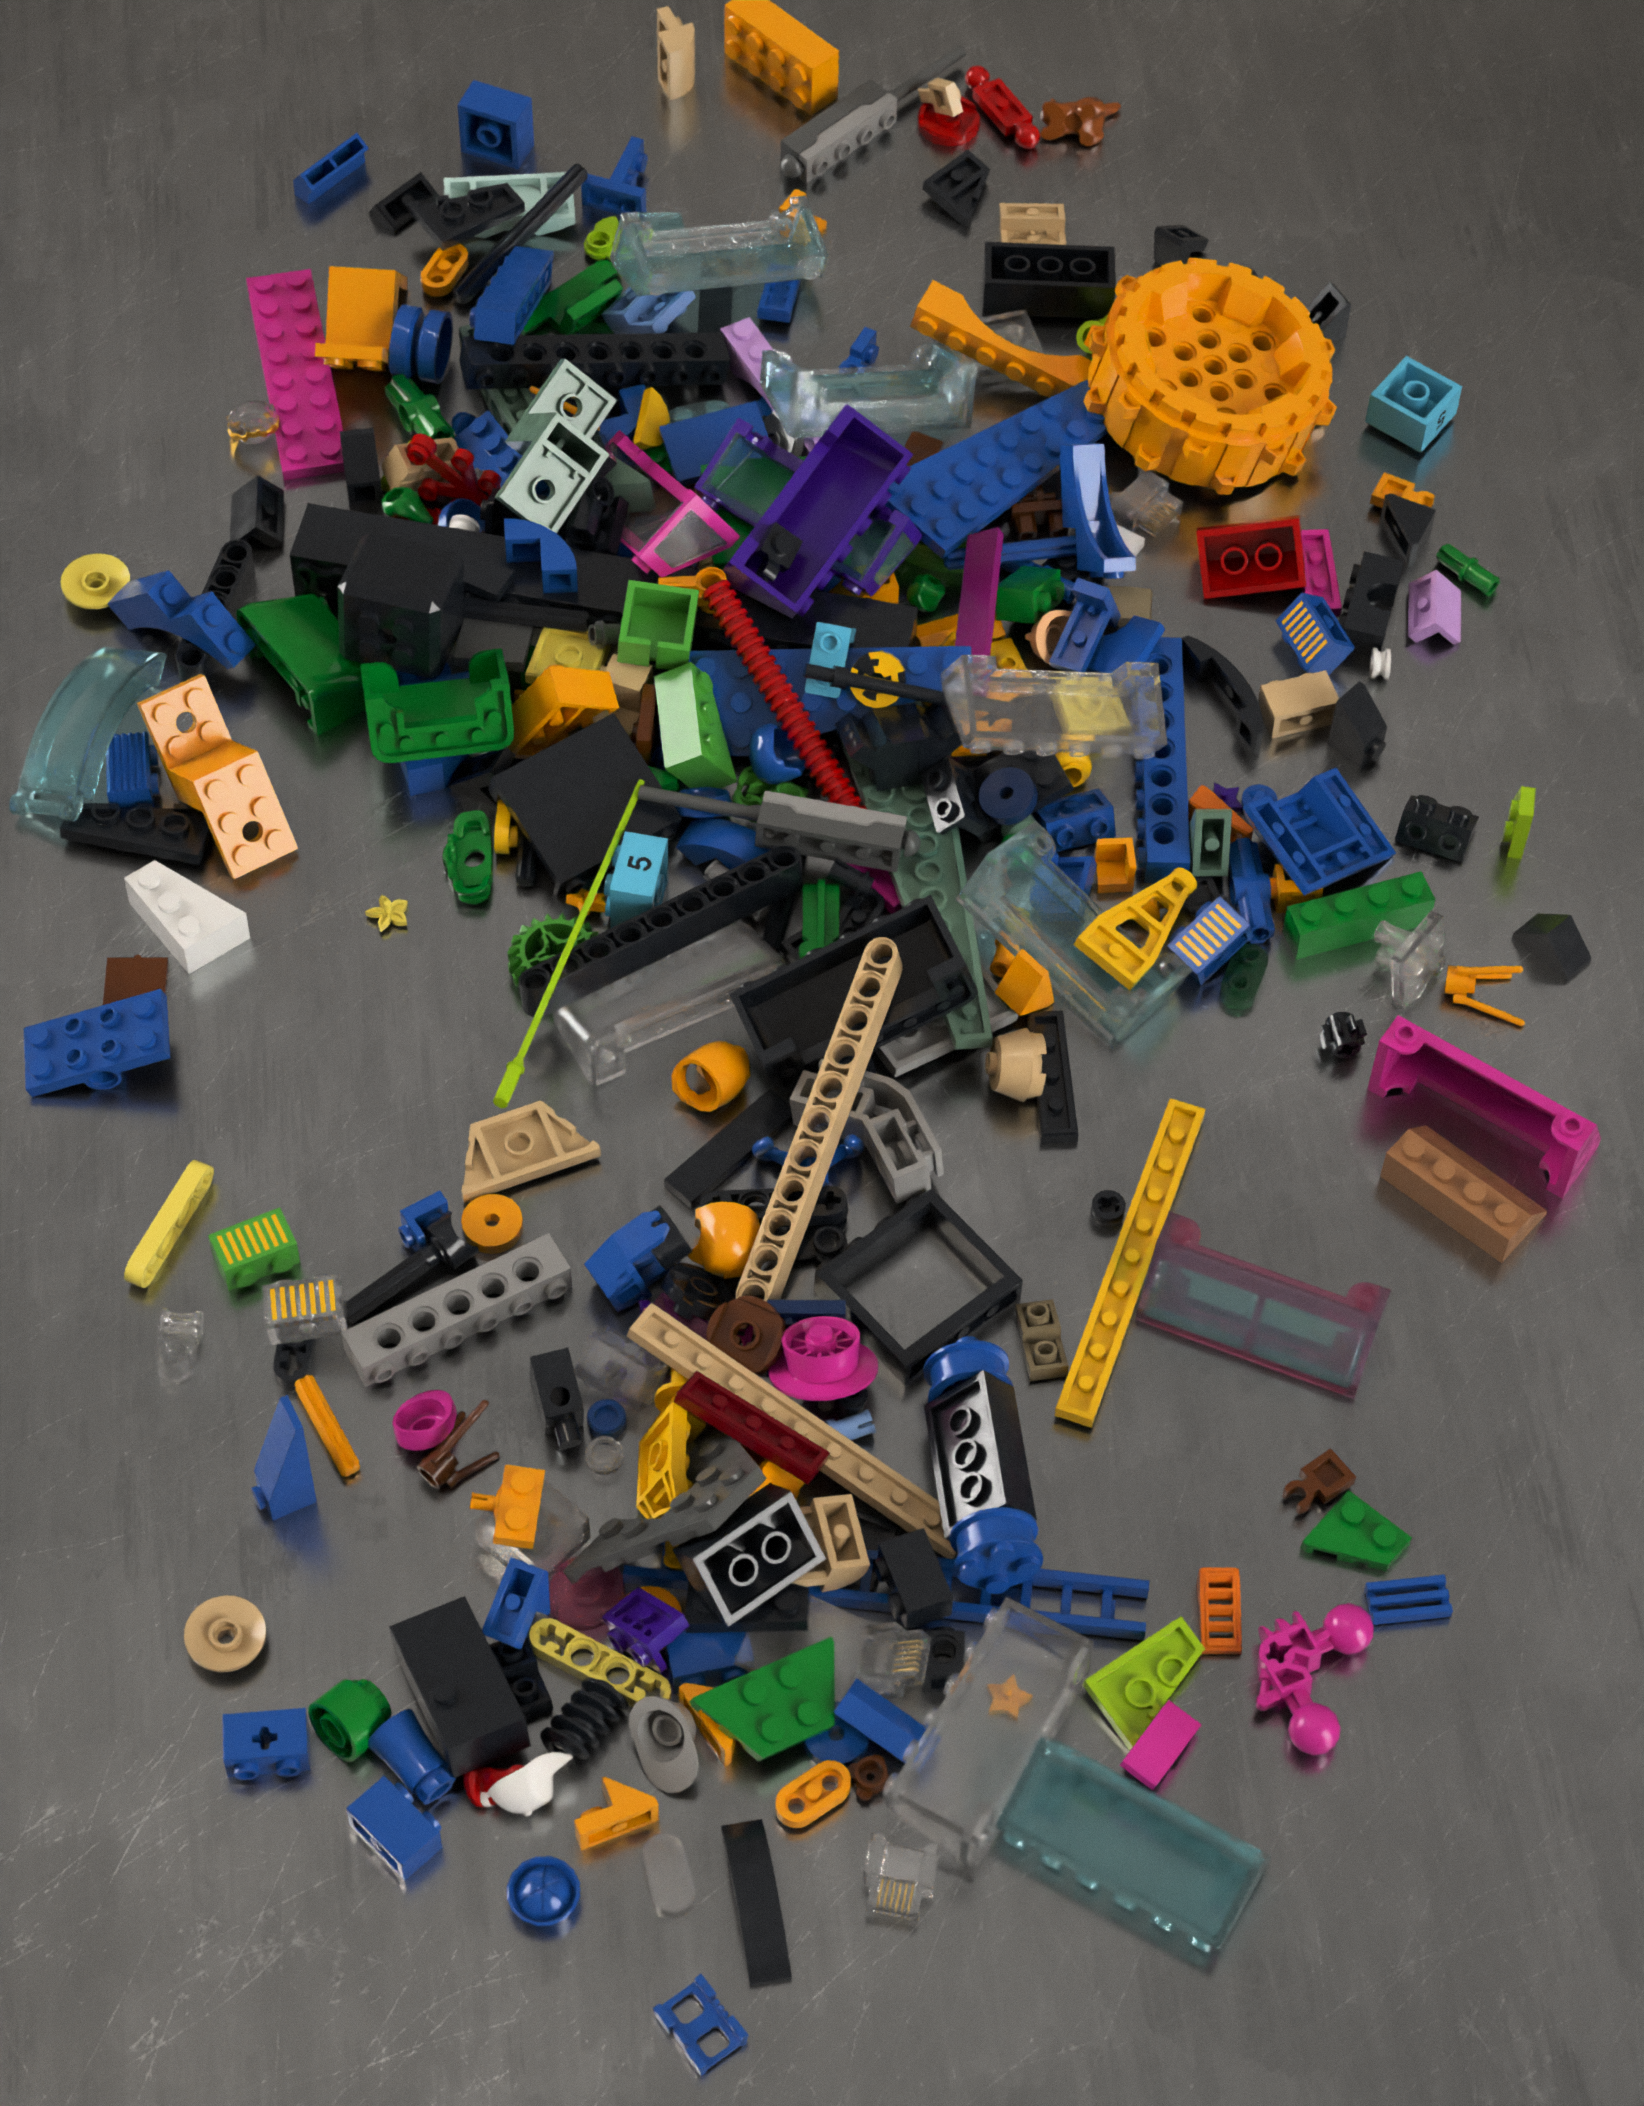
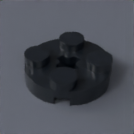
M677 1263L673 1269L670 1268L661 1284V1288L675 1302L674 1311L686 1319H694L697 1316L709 1321L714 1311L720 1305L736 1299V1293L723 1280H721L719 1286L709 1280L710 1272L687 1263Z

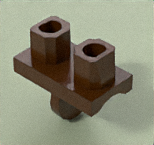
M1041 484L1033 490V494L1023 497L1021 503H1015L1011 506V512L1008 515L1009 527L1014 526L1018 540L1036 538V525L1048 524L1049 536L1053 538L1064 537L1068 533L1069 528H1064L1062 524V499L1056 500L1055 492L1043 493Z

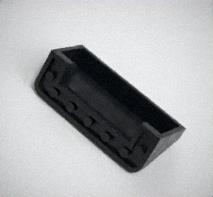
M931 895L923 899L912 900L905 908L890 915L880 916L872 924L856 932H847L838 941L823 948H815L809 951L803 958L789 965H780L770 974L756 981L745 982L736 991L729 994L756 1053L776 1090L784 1092L795 1089L803 1070L818 1074V1063L821 1058L824 1059L867 944L875 938L887 937L896 944L902 960L903 970L873 1050L967 1005L976 997L978 993L976 985ZM881 957L876 963H887L892 957ZM869 990L864 994V997H873L879 990ZM856 1023L851 1030H862L867 1023ZM845 1056L838 1063L845 1065L851 1062L854 1056Z

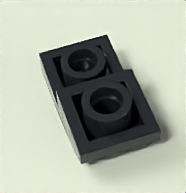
M527 1637L522 1649L512 1647L500 1641L490 1644L489 1646L525 1719L527 1720L553 1711L551 1697L541 1677L536 1657Z

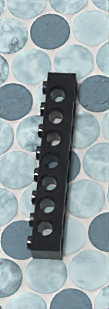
M722 332L519 335L514 345L474 340V336H463L459 358L466 389L530 388L531 386L541 388L560 359H567L600 387L638 386L642 384L645 386L725 384L731 361Z

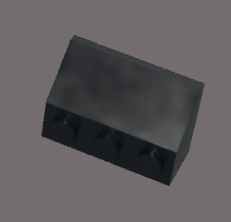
M769 1483L748 1497L714 1532L700 1537H693L672 1549L690 1584L724 1625L728 1627L826 1559L792 1491Z

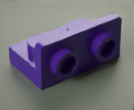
M640 1587L634 1589L602 1616L609 1630L606 1636L610 1644L620 1653L626 1651L631 1654L640 1666L646 1667L648 1665L659 1673H662L667 1668L659 1651L672 1643L680 1633L690 1626L683 1613Z

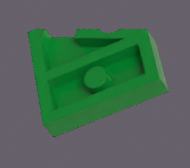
M1348 1490L1306 1536L1300 1548L1307 1553H1313V1549L1335 1554L1337 1555L1336 1560L1349 1563L1360 1562L1369 1568L1387 1571L1410 1545L1412 1537Z

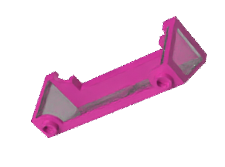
M619 430L608 442L616 458L648 478L651 483L656 509L647 512H627L620 540L635 554L632 561L646 574L652 569L663 578L732 547L741 537L691 489L685 488L661 468L622 431Z

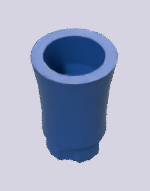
M412 1709L401 1711L388 1719L368 1740V1748L386 1763L412 1794H416L424 1805H428L442 1797L456 1780L447 1769L446 1761L438 1753L422 1729Z

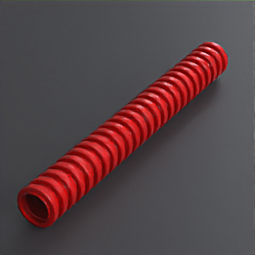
M721 580L708 587L702 595L703 600L709 602L707 606L709 610L715 611L713 617L716 620H720L719 627L726 630L725 637L731 638L730 645L733 648H737L736 655L743 658L741 661L742 665L748 666L747 673L750 676H754L753 683L760 686L759 693L765 694L764 701L767 704H771L770 711L777 714L776 721L782 722L781 729L783 732H788L787 739L794 742L793 749L795 751L799 750V759L805 760V769L811 770L809 776L811 779L817 780L815 783L817 788H822V797H827V802L867 809L866 806L860 805L862 800L860 796L854 795L855 788L848 785L850 783L849 778L843 777V768L837 767L839 761L831 757L833 754L832 750L826 749V740L820 739L822 733L820 730L814 729L816 723L808 719L810 717L809 712L803 711L805 705L803 702L797 701L799 695L791 691L793 685L786 682L788 677L786 674L780 673L782 667L774 663L776 657L769 654L771 650L769 646H764L765 639L757 635L759 629L752 626L754 622L752 618H747L748 611L745 608H741L742 601L735 598L736 591L730 590V581Z

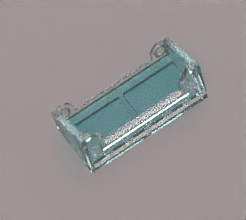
M806 196L790 197L789 202L791 206L787 210L779 213L778 209H772L769 220L674 230L653 231L650 221L643 222V225L641 224L638 212L622 213L610 259L613 267L637 296H657L675 292L821 278L829 254Z
M940 342L923 343L916 346L910 354L909 365L832 369L801 368L792 363L789 354L782 350H763L760 385L786 434L792 438L822 437L846 403L885 433L971 428L977 363Z
M1035 820L986 855L956 900L1015 957L1019 951L1024 949L1049 972L1053 994L1113 1050L1179 989L1193 970L1177 955L1164 952L1158 955L1152 968L1129 991L1073 944L1077 937L1098 915L1105 911L1051 861L1056 851L1055 842L1052 836ZM1119 925L1116 927V930L1119 933H1121L1124 937H1126L1129 941H1131L1135 946H1137L1138 948H1142Z

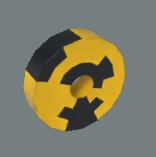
M881 650L870 651L859 657L851 669L852 673L871 677L875 673H880L886 680L905 684L907 682L906 671L901 661L893 654ZM850 687L857 700L865 706L872 708L887 707L899 698L893 695Z

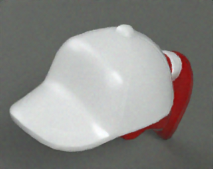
M553 1752L533 1759L526 1766L516 1764L509 1769L477 1768L463 1774L466 1794L469 1801L476 1807L483 1808L499 1805L507 1812L523 1814L526 1817L530 1816L532 1811L551 1801L553 1797V1774L573 1757L569 1753Z

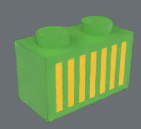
M280 1207L208 1235L212 1256L228 1291L237 1287L250 1286L257 1279L273 1273H283L292 1268L293 1265L300 1263L297 1242Z

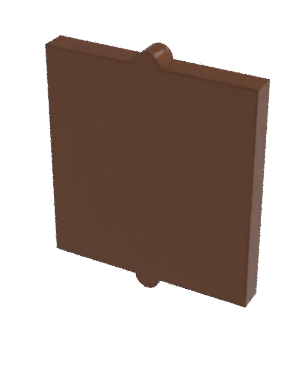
M137 954L134 957L107 958L103 1005L161 989L166 995L168 957H141Z

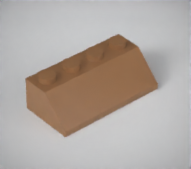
M1426 1125L1408 1129L1386 1152L1380 1174L1381 1178L1501 1263L1547 1213V1210Z

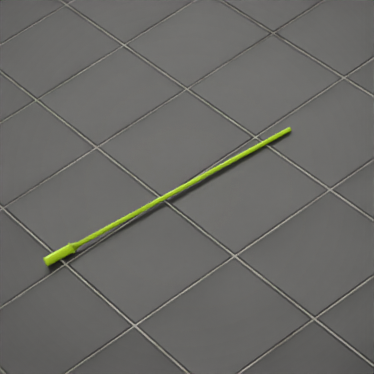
M639 779L520 1050L517 1056L506 1065L507 1070L493 1099L494 1105L499 1108H506L519 1078L525 1072L523 1066L524 1057L636 805L640 786L645 784L644 780Z

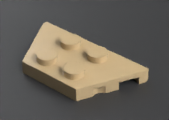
M541 1100L470 1124L469 1147L465 1160L464 1184L461 1190L462 1199L466 1203L479 1196L492 1194L600 1157V1146L594 1140L589 1142L578 1134L576 1126L568 1120L558 1117L554 1110Z

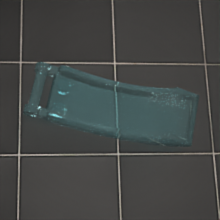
M104 647L89 655L68 674L48 702L33 734L17 792L11 797L9 802V809L13 815L25 816L28 813L60 816L65 821L74 822L78 820L84 799L92 800L95 795L106 753L122 719L145 691L152 686H159L167 657L165 653ZM39 793L67 795V798L62 802L33 799L34 794Z

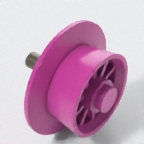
M819 1316L798 1321L785 1330L782 1337L784 1350L776 1363L768 1369L769 1379L777 1390L793 1398L818 1401L820 1410L829 1411L834 1408L835 1399L853 1395L873 1382L878 1373V1360L868 1347L860 1344V1331L852 1322L838 1317Z

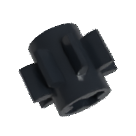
M1349 1012L1334 1013L1325 1020L1324 1025H1321L1322 1033L1319 1034L1323 1050L1331 1049L1333 1055L1337 1057L1353 1056L1360 1051L1361 1045L1365 1044L1364 1036L1367 1035L1364 1022L1362 1019L1355 1021L1354 1015Z

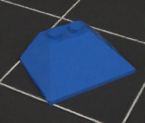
M1337 768L1314 776L1299 792L1274 802L1271 796L1267 795L1243 807L1245 817L1257 836L1304 896L1385 861L1396 854L1391 844Z

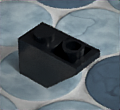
M374 428L340 431L349 507L381 504L383 498Z

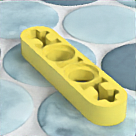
M192 1160L188 1164L130 1257L124 1274L126 1282L141 1288L149 1286L207 1193L213 1180V1166L198 1160Z
M543 1618L536 1621L531 1627L529 1639L534 1655L582 1681L586 1678H594L609 1683L623 1695L629 1706L633 1707L636 1702L646 1697V1691L652 1692L655 1687L660 1689V1697L671 1699V1685L664 1676L647 1667L640 1666L636 1661L558 1620ZM550 1632L554 1633L556 1643L548 1641L545 1646L541 1645L540 1635L547 1637ZM560 1645L565 1648L563 1656H560ZM579 1649H587L593 1653L594 1659L586 1666H579L571 1660L572 1654ZM621 1667L628 1671L629 1678L622 1684H613L607 1680L606 1675L610 1669ZM637 1677H640V1687L635 1686Z

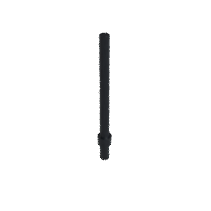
M806 663L803 670V677L829 682L831 687L841 689L849 686L1005 719L1010 718L1012 711L1011 705L849 672V668L836 665L833 668Z

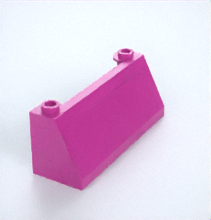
M1399 1015L1379 1040L1367 1090L1384 1098L1388 1090L1403 1088L1402 1091L1409 1095L1417 1082L1545 1152L1540 1161L1539 1168L1544 1171L1547 1169L1550 1180L1546 1190L1562 1199L1599 1146L1601 1137L1595 1123Z

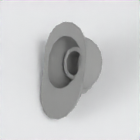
M659 1696L644 1697L636 1702L630 1711L628 1724L643 1770L649 1781L658 1789L667 1793L682 1792L693 1783L699 1766L697 1749L694 1743L696 1736L694 1717L686 1707L680 1703L673 1702L671 1699Z

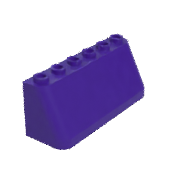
M846 403L722 571L731 583L730 587L791 619L796 614L803 617L815 601L809 597L816 587L822 591L830 581L834 573L829 569L835 561L842 564L854 547L849 544L850 540L855 534L861 538L873 521L868 517L874 508L881 511L892 496L887 491L891 484L895 482L900 485L911 470L906 464L914 454ZM776 522L802 540L803 543L790 568L783 573L779 571L773 582L770 580L766 582L755 574L763 560L755 554V551L768 526Z

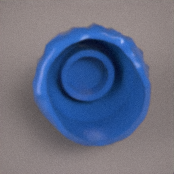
M773 723L760 726L752 735L749 759L752 770L759 780L768 784L778 785L803 775L805 760L799 759V750L795 751L792 747L794 742L788 741V732H783L780 726Z

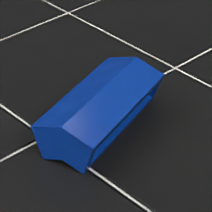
M355 133L293 180L294 194L307 204H310L365 163L364 153L369 148L359 134Z

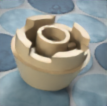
M1027 1028L996 1036L993 1039L990 1052L986 1054L985 1071L989 1075V1082L993 1091L1020 1102L1041 1096L1046 1079V1074L1041 1073V1054H1047L1046 1043L1042 1033L1029 1032Z

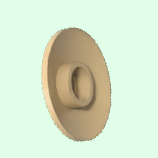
M218 1596L203 1602L191 1613L184 1629V1642L190 1657L201 1667L215 1672H230L245 1667L258 1656L266 1640V1625L261 1612L250 1601L237 1596ZM224 1636H232L234 1638L230 1643H220V1639Z

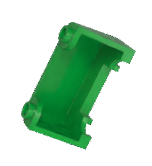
M314 594L260 601L249 603L236 611L238 624L255 643V647L248 653L249 657L257 656L260 658L265 656L295 691L297 704L300 707L305 706L306 709L310 710L312 718L307 721L308 726L317 736L366 710L360 664L364 663L347 660L339 652V621L332 615L330 607L323 597L318 598Z
M502 648L483 650L474 654L469 661V678L399 686L396 670L391 665L382 662L360 664L371 750L374 757L383 763L498 751L508 747L514 739L510 686Z

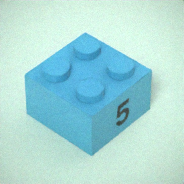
M1406 356L1370 394L1365 422L1421 453L1457 413L1462 386Z
M625 831L622 844L617 846L612 857V866H615L614 874H607L604 886V895L608 896L605 916L610 917L611 928L662 904L669 882L668 838Z

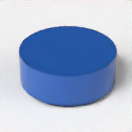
M611 1399L595 1402L587 1412L588 1430L594 1437L600 1440H613L619 1437L626 1428L625 1409L620 1403Z

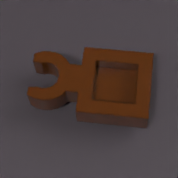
M1330 1448L1301 1468L1299 1477L1302 1480L1289 1482L1285 1486L1282 1496L1287 1499L1292 1494L1301 1495L1304 1499L1297 1504L1296 1512L1302 1514L1310 1509L1315 1497H1318L1325 1505L1355 1483L1356 1476Z

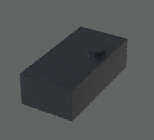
M985 242L983 314L1100 319L1109 314L1115 301V247Z
M465 1596L389 1626L395 1655L454 1778L531 1746L525 1716Z

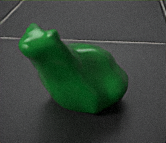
M395 487L388 491L382 499L383 512L389 517L406 518L411 521L427 524L433 523V517L422 504L417 492L411 488Z

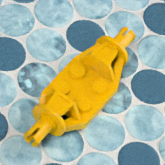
M671 1367V1382L657 1389L654 1396L655 1406L660 1413L639 1441L636 1508L646 1519H660L671 1508V1501L679 1494L687 1492L694 1485L686 1477L690 1462L689 1455H686V1443L693 1442L706 1427L704 1420L673 1402L676 1393L688 1379ZM665 1541L664 1564L670 1568H682L672 1550L678 1545L672 1547L669 1541Z

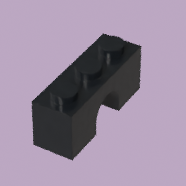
M1364 551L1361 564L1354 563L1349 584L1355 585L1354 590L1347 589L1342 609L1348 610L1347 616L1340 614L1338 620L1355 647L1351 653L1371 657L1373 647L1378 648L1380 652L1382 651L1391 611L1379 609L1373 605L1393 608L1404 560Z

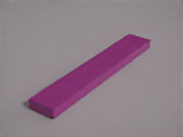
M998 527L974 533L967 537L955 646L972 647V683L949 692L983 700L986 699L1004 536Z

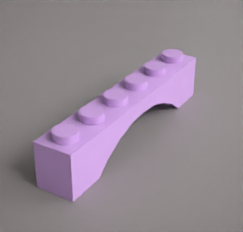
M750 317L720 328L731 359L729 368L736 378H741L750 383L766 400L773 412L779 411L795 417L801 424L804 433V449L801 457L807 456L828 429L829 425Z

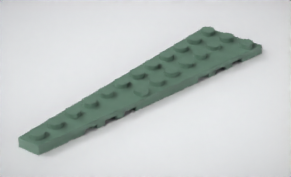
M836 730L863 805L869 810L907 816L906 830L909 831L911 829L920 837L921 845L918 852L913 856L904 857L905 850L902 849L897 872L888 871L902 909L912 900L923 899L929 895L932 896L978 990L976 997L970 1003L943 1016L955 1050L992 1047L993 1036L958 826L944 835L936 832L923 784L877 791L876 786L869 780V767L850 758L838 730Z

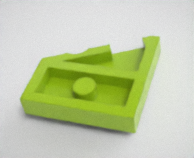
M1521 786L1514 799L1511 800L1508 821H1505L1502 842L1508 843L1507 857L1522 859L1534 815L1536 788Z

